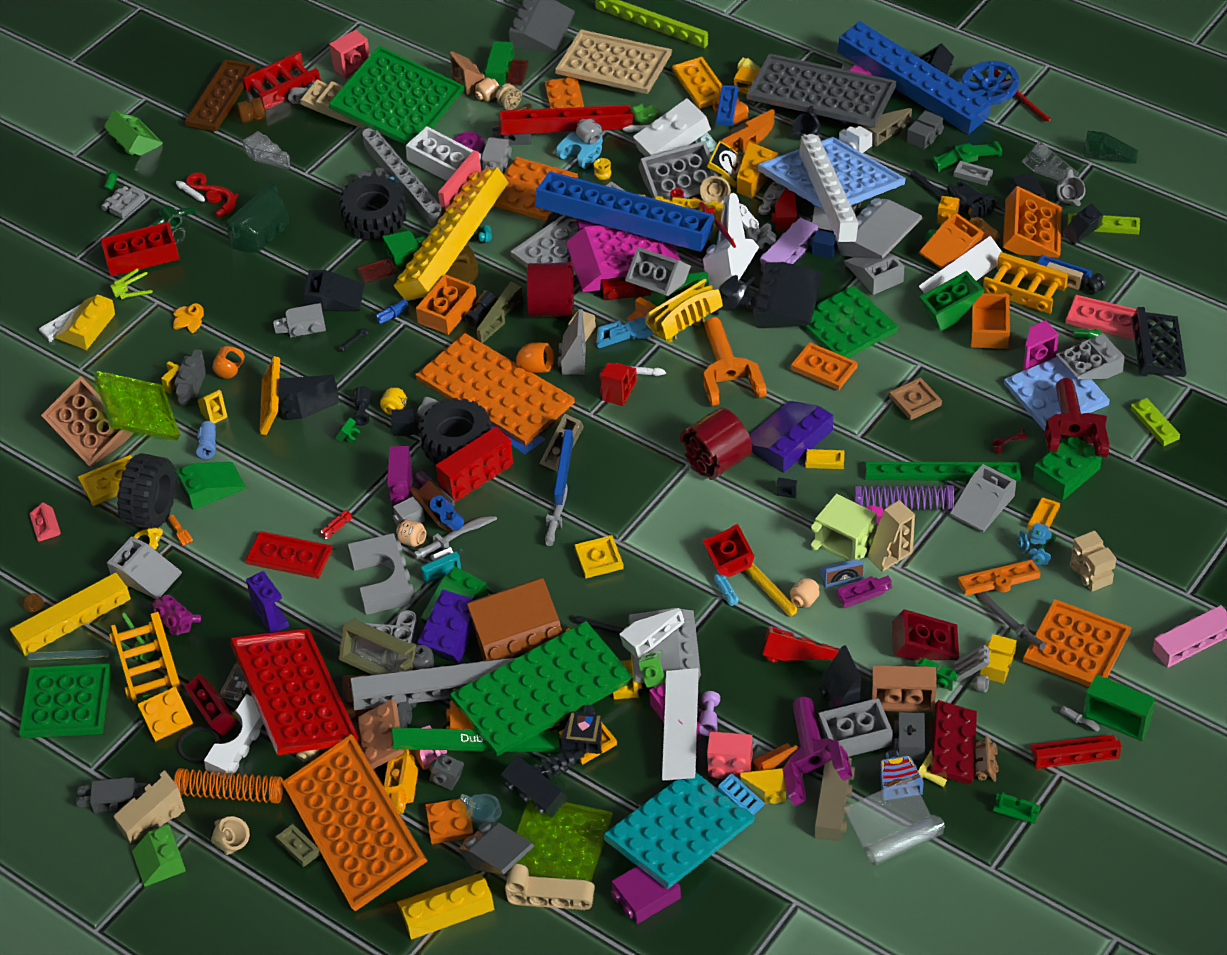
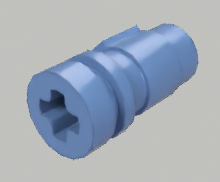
M205 421L198 430L197 438L199 440L196 453L202 459H210L215 455L216 426L213 422Z

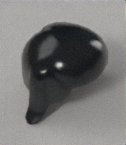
M813 105L810 106L809 112L799 115L794 120L793 131L789 135H795L801 140V136L809 134L818 135L820 133L821 125L817 115L814 113Z

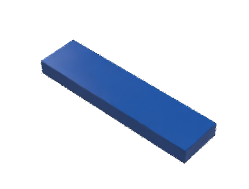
M567 429L564 431L554 489L556 505H563L574 441L572 430Z

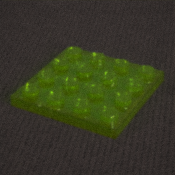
M100 371L95 373L94 378L110 427L149 436L178 440L180 433L163 385Z
M529 802L526 805L517 834L532 842L534 847L516 864L527 867L529 875L535 877L591 882L605 841L604 834L608 831L613 817L612 812L565 802L551 818L546 813L542 816L534 809L535 805Z

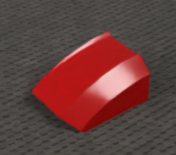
M738 524L713 537L702 540L719 574L731 577L752 566L755 556Z

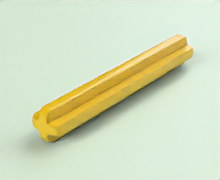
M752 563L750 568L744 570L789 617L797 613V607L754 563Z

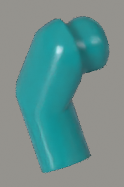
M485 225L482 227V232L478 235L480 242L489 243L492 240L490 226Z

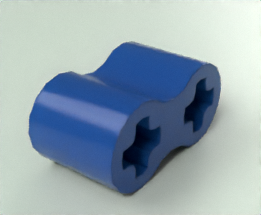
M441 495L432 498L430 508L440 516L441 522L452 531L460 530L464 525V519L454 510L453 505Z

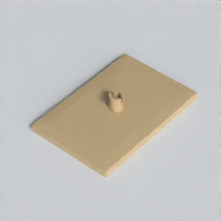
M580 30L558 64L556 74L648 94L670 58L672 49Z

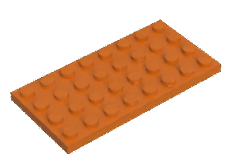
M466 333L416 374V380L449 400H452V398L462 400L464 398L468 399L469 402L474 401L478 403L489 414L491 426L498 427L503 433L524 446H527L575 403V399L571 395L539 376L525 371L517 363Z
M352 734L282 782L354 911L363 907L427 862L420 847Z

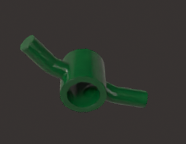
M170 205L165 206L160 210V218L149 226L169 222L171 229H176L182 223V216L195 214L196 209L195 207H189L176 211Z

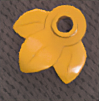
M192 304L189 307L183 306L178 308L173 313L176 317L173 322V328L177 330L187 326L192 334L196 332L202 323L203 307L200 304Z

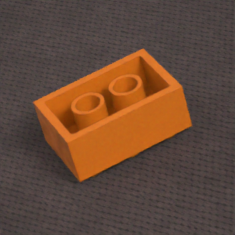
M445 274L416 307L418 323L449 335L461 321L464 314L476 303L475 285Z

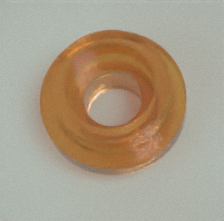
M36 593L27 595L24 600V607L29 612L39 611L44 605L43 598Z

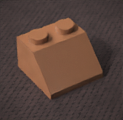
M453 51L449 52L453 79L465 86L464 93L467 96L476 92V84L485 79L484 74L478 71L476 64H473L469 58Z

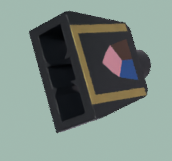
M585 705L582 708V712H572L561 736L562 750L575 752L582 749L584 753L602 754L601 715L594 714L595 708L593 706Z

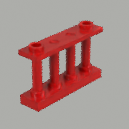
M300 52L243 77L245 90L248 92L255 89L259 93L261 106L264 110L288 100V95L292 88H308L309 83L312 81H321L317 68L308 71L303 66ZM297 69L301 75L294 78L289 72ZM283 75L288 81L279 84L275 79ZM269 82L274 88L265 91L261 85Z

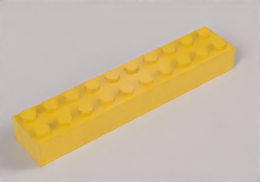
M498 167L486 168L480 172L475 171L469 176L467 183L461 187L460 193L454 197L453 203L446 208L445 214L439 218L436 227L430 231L428 238L422 242L421 248L414 253V258L406 265V269L398 276V280L394 284V287L404 300L410 301L426 297L451 267L509 183Z

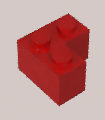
M607 363L599 375L602 400L624 406L637 382V369L619 363Z

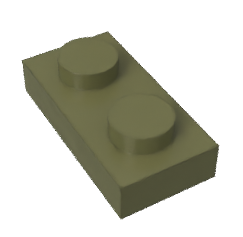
M293 824L276 836L277 842L303 867L320 855L319 848Z

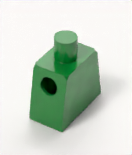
M411 231L383 236L384 249L396 270L406 266L414 258V253L421 248L422 242L425 240L424 236L415 239Z

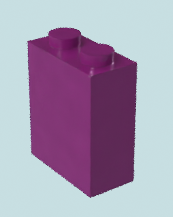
M394 446L389 449L388 486L392 506H395L412 497L409 488L412 486L413 469L409 446Z
M639 866L612 881L613 891H611L614 900L623 905L627 917L633 918L637 924L681 898V889L677 882L667 889Z

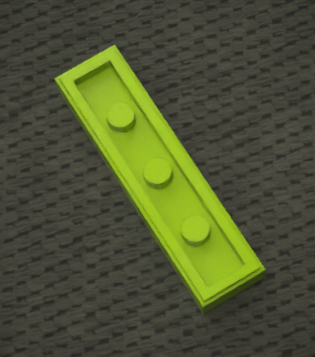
M1068 213V224L1077 214ZM1103 216L1102 226L1094 232L1139 234L1140 218Z

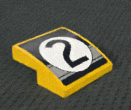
M719 141L707 167L721 174L722 178L735 187L743 158L731 147Z

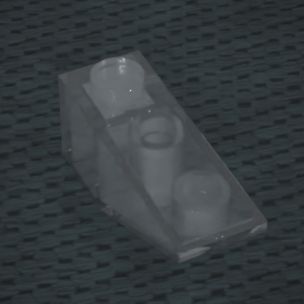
M258 131L242 140L245 153L254 161L290 169L288 153L283 152L266 135L264 136Z
M1040 141L1022 160L1035 173L1058 181L1065 178L1069 169L1073 170L1074 176L1077 177L1079 175L1074 168Z

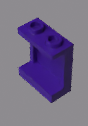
M261 571L247 578L246 583L253 610L268 631L276 633L288 627V620L275 604V602L282 599V596L266 573Z

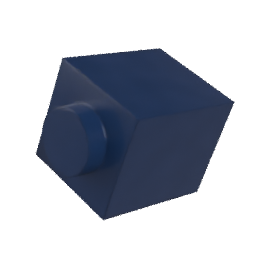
M817 230L815 236H812L810 240L812 254L832 259L838 247L835 234Z

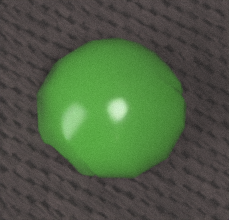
M641 103L638 106L632 107L631 114H633V119L637 123L649 125L657 117L658 110L652 105L644 108Z

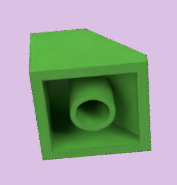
M169 824L149 831L132 851L144 887L186 871Z

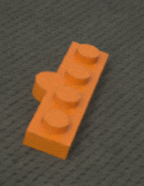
M1028 560L958 577V584L965 596L993 589L999 592H1008L1011 589V585L1039 579L1041 572L1033 560Z

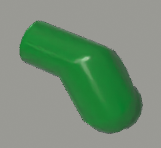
M107 171L105 175L107 181L104 189L112 191L118 174L115 171Z
M1075 329L1073 333L1074 338L1087 340L1102 334L1099 329Z

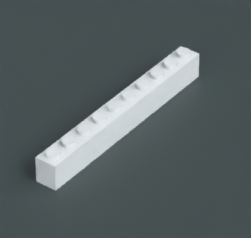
M814 134L801 136L799 155L838 242L856 241L858 220L819 136Z

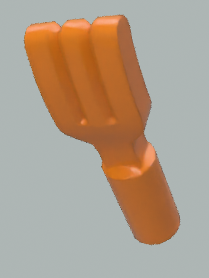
M170 515L168 520L174 530L177 531L176 536L181 545L185 546L189 542H193L189 532L181 528L174 515Z

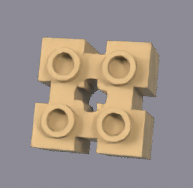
M1096 531L1075 538L1070 566L1074 572L1081 575L1082 583L1091 592L1112 584L1114 576L1112 569H1115L1116 557L1108 547H1104L1103 540Z

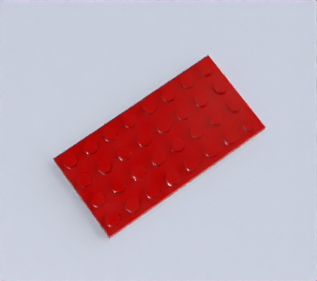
M309 629L231 638V647L277 755L332 748L351 734L358 742L359 737Z

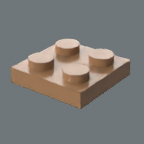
M921 377L889 393L891 400L910 420L942 406V400Z

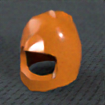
M529 343L519 350L516 356V363L525 371L546 373L553 366L555 355L548 343ZM544 350L547 354L546 364H544Z

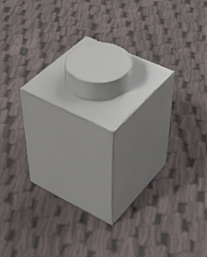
M414 497L393 506V519L397 526L407 519L419 523L425 521L423 508Z

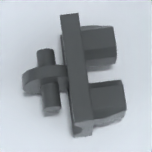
M766 223L761 228L754 229L749 227L746 229L745 239L754 240L759 246L756 251L759 254L764 250L765 242L769 245L776 242V234L771 231V225Z

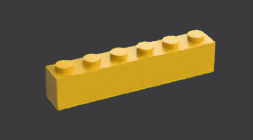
M115 572L11 628L10 631L14 642L24 656H27L130 600L128 588Z

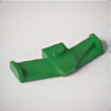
M994 141L993 144L985 145L964 143L956 145L954 150L939 157H933L932 162L938 172H940L942 168L959 160L970 163L977 161L978 156H1001L1002 148L997 141Z

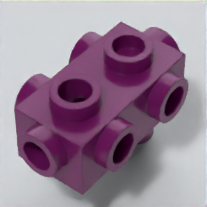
M170 595L157 597L152 604L154 608L153 613L159 612L162 625H166L169 628V633L173 635L189 632L191 623L201 622V615H193Z

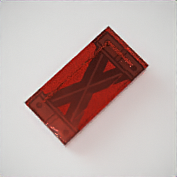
M512 59L506 84L523 85L529 66L528 60Z
M387 258L359 267L358 272L363 282L367 283L396 274L397 268L392 258Z

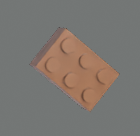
M873 666L872 700L879 698L884 711L934 712L936 667Z

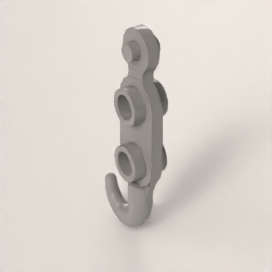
M773 182L763 196L764 204L758 208L760 214L767 215L770 213V207L776 205L785 190V186L777 182Z

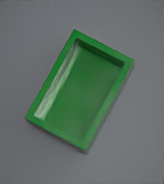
M1069 436L1059 444L1057 452L1048 453L1034 465L1033 481L1061 500H1064L1100 470L1102 457L1096 456L1094 448L1078 437Z
M1096 675L1086 692L1082 717L1142 741L1152 721L1156 698L1147 693L1134 690L1129 686L1111 681L1109 678Z

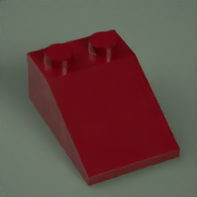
M903 609L892 621L894 656L908 660H919L920 658H927L928 660H958L960 658L957 624Z

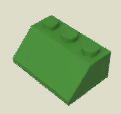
M116 110L112 111L104 125L109 131L108 134L116 138V142L123 146L125 151L131 155H143L161 146L163 143L139 118Z

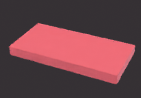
M473 150L438 191L442 215L445 214L446 208L453 203L454 197L460 193L461 187L467 183L469 176L475 171H481L478 151Z
M1075 295L1065 323L1090 330L1099 329L1103 333L1134 340L1131 318L1136 309Z

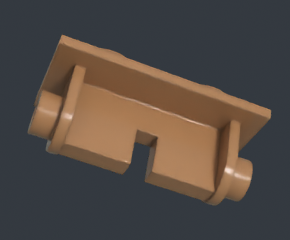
M985 735L986 742L978 741L975 745V759L979 761L975 762L976 776L979 780H986L987 777H991L996 782L998 765L995 755L998 754L995 742L992 743L988 735Z

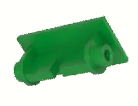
M920 658L918 663H915V667L928 666L936 667L937 669L939 664L927 658ZM942 666L939 671L936 670V685L939 688L952 691L953 681L956 682L958 674L955 670Z
M1002 792V794H997L993 812L1035 824L1041 806L1037 805L1036 802L1019 800Z

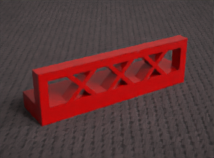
M1114 735L1032 744L1030 746L1036 769L1120 759L1122 748L1120 740H1115Z

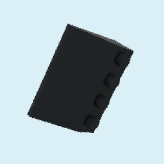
M786 262L766 263L753 310L758 328L811 325L823 276L822 272Z

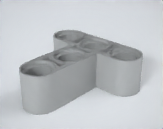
M410 610L399 614L396 625L365 623L407 643L415 644L418 625L415 613ZM359 636V648L384 651L383 646ZM388 649V652H391L392 663L394 665L396 652Z

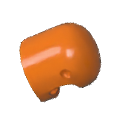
M221 347L213 361L212 368L214 373L223 379L233 378L244 361V353L235 347ZM230 351L236 353L240 357L241 362L233 363L226 359L227 353Z

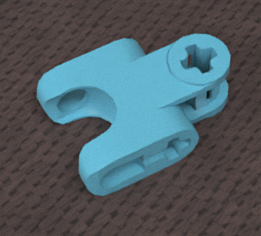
M571 132L557 146V157L567 159L569 156L578 155V166L586 169L600 155L603 137L601 136L594 144H585L576 133Z

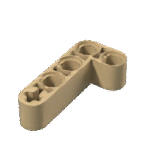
M514 864L508 870L505 888L507 900L514 905L587 910L592 907L595 886L593 883L585 880L530 877L527 867L521 864Z

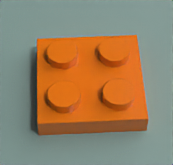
M468 797L426 804L431 844L466 839L474 835Z

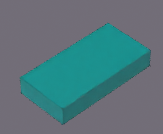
M457 551L422 566L421 571L424 582L427 584L447 575L454 566L461 569L460 557Z

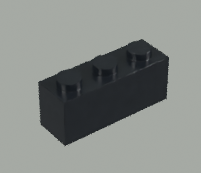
M518 755L501 773L505 780L503 784L512 792L514 790L520 793L518 796L527 804L532 802L535 805L534 809L542 816L546 813L552 818L568 800L563 790Z

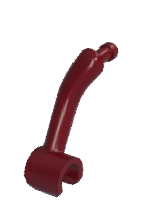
M1024 428L1020 429L1021 434H1014L1003 440L995 439L993 441V452L1000 454L1003 452V445L1015 440H1025L1027 436L1024 434Z

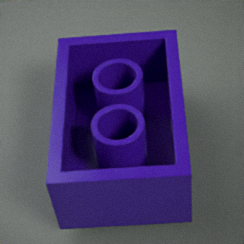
M442 589L418 644L429 647L434 655L460 663L474 632L467 606L468 602L474 600Z

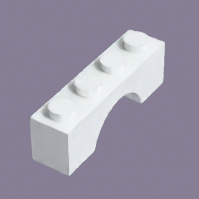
M247 694L236 709L237 720L242 725L241 733L229 743L214 744L204 760L206 770L209 772L214 771L216 775L220 771L222 778L225 772L228 774V779L231 773H236L239 761L242 757H246L250 748L249 745L258 738L259 729L264 724L253 697Z

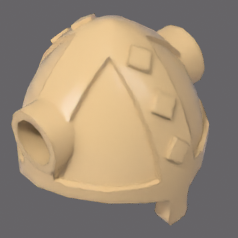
M232 816L214 822L215 829L211 842L217 848L224 851L225 855L236 852V850L243 848L248 842L250 836L249 828L242 819Z

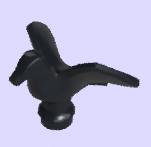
M734 275L720 285L719 292L724 297L721 298L723 305L721 308L735 310L739 306H744L747 312H753L757 298L753 296L746 297L745 293L755 278L752 277L744 284L738 286V275ZM720 308L715 311V315H719Z

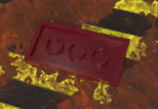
M941 700L935 703L931 774L969 785L972 783L977 711Z

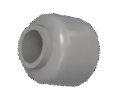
M582 119L578 122L576 134L585 144H594L600 139L601 129L593 119Z

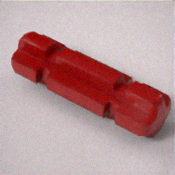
M344 510L340 516H337L327 524V527L320 530V536L325 540L329 539L332 533H336L345 525V522L348 523L352 519V514Z

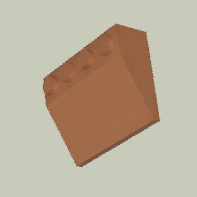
M82 376L41 415L90 467L124 444L137 431L97 388Z

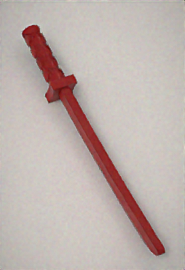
M994 69V76L997 78L1001 73ZM1004 78V80L1001 83L1009 81L1011 79ZM1017 90L1015 96L1044 121H1051L1050 117Z
M700 202L698 204L699 208L705 213L714 215V224L723 233L732 247L736 248L734 240L716 218L714 208H709L704 202Z

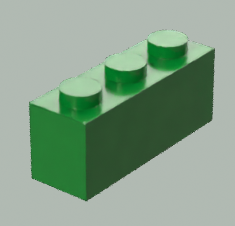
M494 41L492 48H489V58L486 59V69L483 70L485 78L495 79L499 86L507 84L514 58L513 42Z

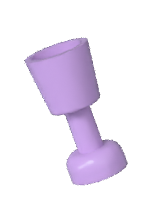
M706 691L702 694V703L706 708L700 714L698 723L700 734L704 736H710V732H717V714L714 712V707L720 703V695L714 691Z

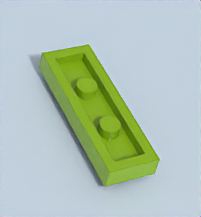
M1148 398L1131 404L1130 410L1163 446L1179 440V432Z

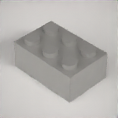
M879 698L819 713L818 727L822 738L837 740L844 750L847 751L848 757L892 746V729Z

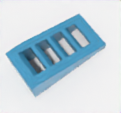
M730 774L718 786L720 793L753 815L764 806V802L733 774ZM737 791L740 792L736 797L734 796ZM753 802L754 804L748 809L746 806Z

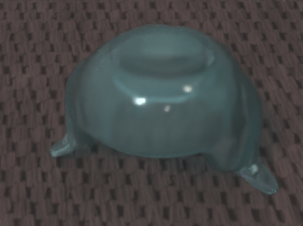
M465 794L460 795V799L466 804L467 815L474 823L482 825L487 821L495 822L500 818L502 814L501 805L495 796L490 794H475L472 797Z

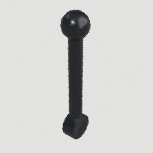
M363 328L360 334L345 345H341L339 351L344 352L348 346L363 335L366 336L369 331Z

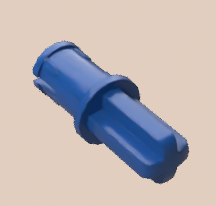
M403 299L393 306L389 305L387 309L376 314V321L381 324L391 318H397V315L409 310V305L405 307L408 302Z

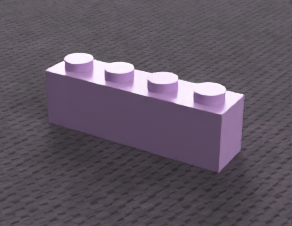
M801 217L792 223L791 227L781 235L780 239L772 244L766 253L762 254L760 258L761 271L764 272L766 263L770 262L793 264L810 247L811 237L815 236L818 225Z

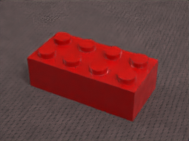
M169 222L101 238L111 276L179 260Z
M494 427L436 465L439 486L455 502L464 498L468 493L479 488L482 484L513 465L511 439L498 427Z

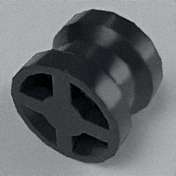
M1100 273L1094 274L1092 278L1084 279V288L1090 295H1094L1098 290L1102 291L1106 288V281Z

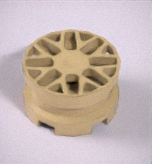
M507 83L502 86L501 90H498L496 94L497 103L504 106L507 110H513L519 105L522 93L512 84Z

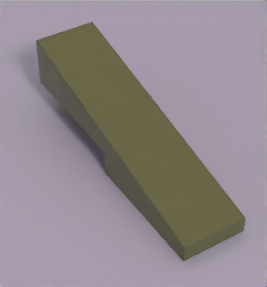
M512 281L508 284L477 328L479 342H485L505 324L504 316L523 300L521 286Z

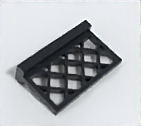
M1137 307L1131 319L1139 376L1147 377L1148 373L1185 377L1187 373L1178 316L1145 312V307ZM1147 319H1152L1156 324L1153 326ZM1164 322H1173V327L1170 328ZM1158 326H1160V327H1162L1166 332H1165L1164 334H1162V333H1161L1158 329H1156V328H1157ZM1153 332L1159 338L1155 340L1149 333ZM1170 334L1175 338V341L1172 342L1166 336ZM1162 340L1168 345V347L1164 348L1158 342ZM1153 346L1160 351L1158 355L1151 349ZM1172 348L1178 355L1175 357L1168 350ZM1164 354L1171 361L1167 363L1161 358V356ZM1154 361H1157V362H1159L1163 367H1162V368H1161V367H1154V363H1153V362H1154ZM1175 363L1180 370H1176L1170 365Z

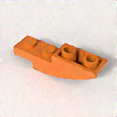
M769 110L745 122L744 129L721 141L735 151L740 149L743 153L746 152L749 142L757 145L769 134L774 125V110Z

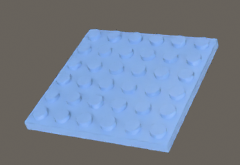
M831 137L821 141L850 205L905 184V177L837 138ZM800 149L758 164V171L765 176L770 177L790 191L810 201L813 205L823 209L799 155Z

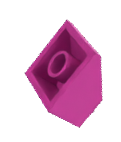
M1046 320L1030 327L1025 345L1023 371L1056 358L1059 333Z

